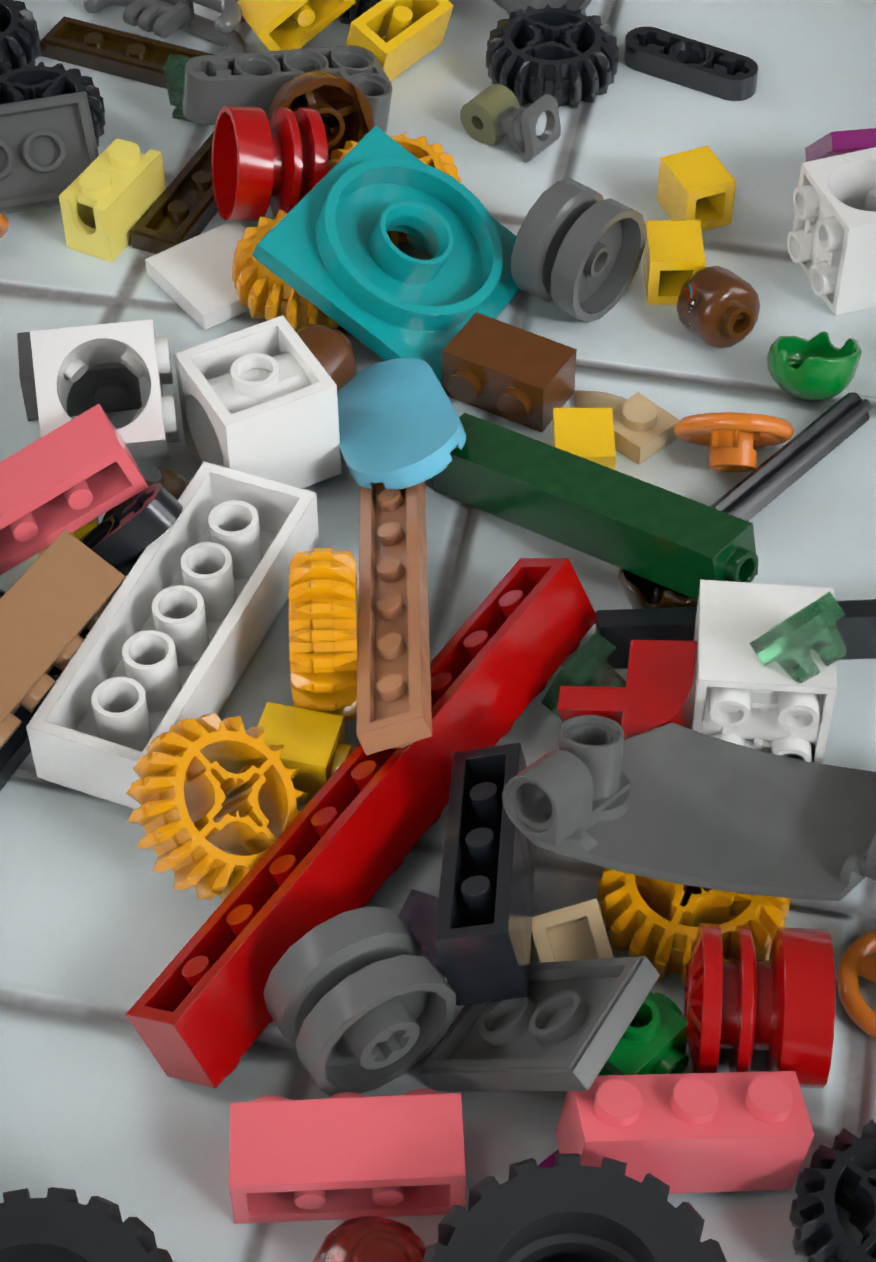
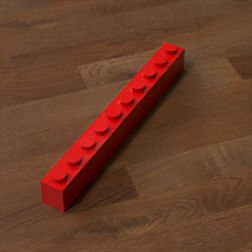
M520 558L430 662L432 737L415 741L403 748H391L367 756L361 744H359L125 1014L168 1077L217 1088L224 1078L237 1068L241 1057L268 1024L274 1021L266 1009L263 992L271 970L289 947L321 923L343 912L365 907L390 874L402 865L404 857L425 831L437 822L443 809L447 806L453 752L495 746L501 738L511 731L513 723L535 696L545 689L548 680L566 658L576 651L580 641L596 623V613L569 558Z

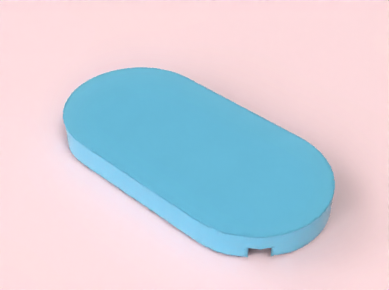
M397 358L373 364L359 370L337 392L339 447L353 479L363 488L373 489V483L383 482L386 490H397L424 482L443 471L453 461L450 452L455 448L462 450L466 442V433L457 411L431 366L421 359Z

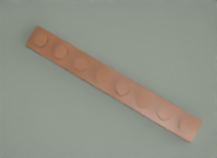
M425 481L397 490H386L383 482L373 483V489L360 486L356 735L366 756L391 748H403L415 741L432 737Z

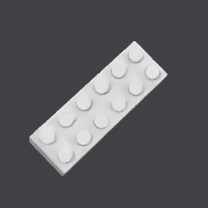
M202 463L178 499L183 506L178 519L163 535L145 548L26 726L37 778L133 809L141 806V804L126 794L131 788V784L140 779L133 770L139 758L148 753L146 748L150 746V742L164 732L168 733L169 728L179 721L191 718L196 720L204 714H213L215 712L217 715L219 714L288 599L289 565L296 552L313 551V548L319 547L317 495L315 492L212 463Z

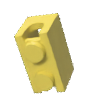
M116 138L59 195L67 248L109 262H113L131 243L130 232L166 190L162 152L150 149L146 154L140 153V147L136 143Z

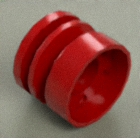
M224 106L219 111L212 140V184L219 215L225 221H259L260 217H265L269 205L275 218L279 210L288 214L328 174L327 137L323 120L317 110L314 108H299L293 112L288 107H279L273 112L270 123L265 111L260 107Z
M700 923L696 945L690 962L686 966L683 1015L687 1019L688 1024L686 1038L692 1058L693 1073H717L720 1049H728L730 1073L749 1072L753 1050L766 1051L769 1072L795 1071L800 1087L821 1089L825 1087L831 1068L835 1023L834 951L831 935L828 930L778 927L771 944L769 960H756L754 939L748 925H737L734 933L731 958H723L722 935L719 924Z

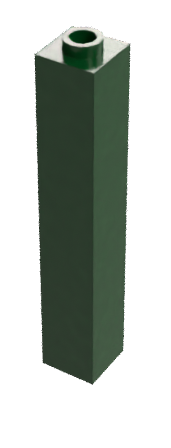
M467 413L459 417L466 433V442L462 450L459 448L453 449L450 452L453 461L443 471L432 477L436 492L698 600L700 580L751 583L758 574V556L756 554L752 522Z

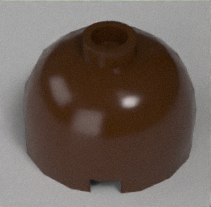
M321 70L299 73L285 82L272 99L267 117L270 123L273 112L279 107H288L293 112L299 108H314L317 110L325 126L328 143V161L331 160L333 150L344 149L346 141L351 140L359 143L364 134H367L374 127L372 108L363 92L341 75Z

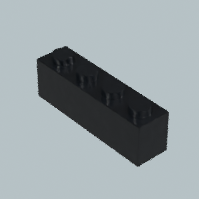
M521 743L453 752L434 943L447 982L456 994V1006L528 997L536 846L509 819L504 809L502 798L504 786L508 781L527 768Z

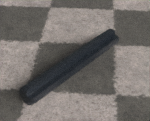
M856 392L846 394L710 507L749 521L869 420L868 411L872 407L869 400L861 399Z

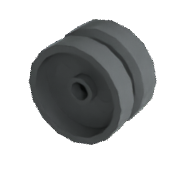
M571 178L557 181L541 194L528 211L518 231L511 256V275L516 287L546 302L553 301L555 307L586 323L602 318L627 291L639 268L646 240V225L643 215L612 198L603 199L602 194Z
M375 906L343 912L310 930L289 947L274 966L263 992L267 1011L283 1036L296 1045L298 1059L315 1086L329 1096L342 1092L365 1093L378 1089L405 1074L430 1054L448 1032L457 1012L455 992L438 968L425 956H422L421 944L404 920L391 908Z

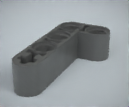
M358 46L205 55L193 57L185 64L182 111L188 120L201 125H215L219 111L224 106L260 107L268 117L271 101L285 82L299 73L321 70L341 75L359 88L372 108L374 126L376 125L383 132H387L393 88L375 55L371 51Z

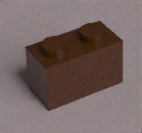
M476 312L442 351V387L448 397L542 433L553 420V408H562L575 392L577 349Z

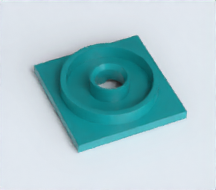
M376 125L256 245L251 255L385 361L397 358L421 359L431 366L440 384L442 383L443 349L476 312L497 319L522 290L516 287L511 275V256L517 236L490 216L480 200L463 184L443 171L424 164ZM387 231L406 233L411 244L421 251L429 252L432 259L420 260L404 254L391 242Z

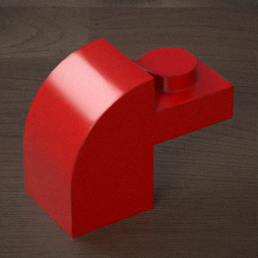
M631 640L626 687L560 686L557 711L562 723L572 717L581 715H598L610 718L619 723L624 729V740L671 722L691 729L696 693L697 641Z

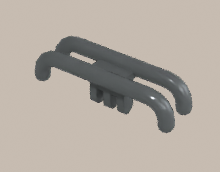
M83 0L84 9L92 14L112 5L125 6L126 8L123 13L125 23L132 26L138 25L141 30L146 32L153 31L156 36L161 38H168L180 28L224 46L225 48L219 54L244 53V40L235 31V28L241 22L242 15L241 7L236 0ZM193 2L217 11L221 15L216 21L194 13Z

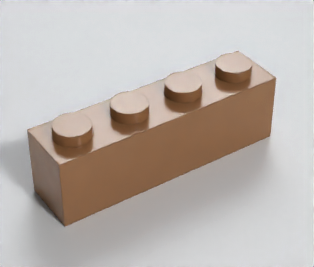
M65 529L0 599V749L22 722L13 714L20 706L31 713L43 700L56 682L48 673L54 666L60 671H64L84 641L81 635L86 629L90 631L111 601V597L126 578V576Z

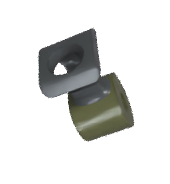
M492 84L463 105L460 111L462 126L469 136L480 143L493 145L508 135L511 148L521 157L524 163L531 161L557 141L561 135L558 103L555 97L550 94L543 95L529 107L523 109L520 108L519 102L511 90L501 84ZM545 111L547 117L546 127L542 135L539 136L536 135V124L540 115Z

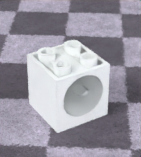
M876 147L802 163L799 186L793 192L795 209L793 230L787 236V247L792 261L799 263L810 279L814 293L817 296H822L835 316L876 307Z
M283 315L174 353L184 439L200 465L203 462H208L301 489L342 474L337 385Z
M153 319L30 331L41 438L72 420L67 414V398L70 388L75 381L80 379L90 367L111 362L121 363L139 379L144 376L151 385V391L145 408L141 407L137 411L130 424L116 430L126 443L135 462L170 459L168 442L180 441L174 395L163 396L162 388L163 384H173L172 364L167 336L156 337Z
M700 580L693 641L698 643V661L691 729L755 750L805 760L810 763L823 764L837 692L834 588Z

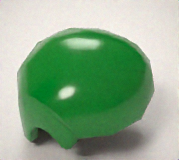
M826 331L820 332L808 341L797 336H779L770 346L767 355L768 370L772 379L781 389L804 400H827L840 394L849 386L857 370L862 350L857 340L853 338L846 340L841 348L835 347L831 343Z

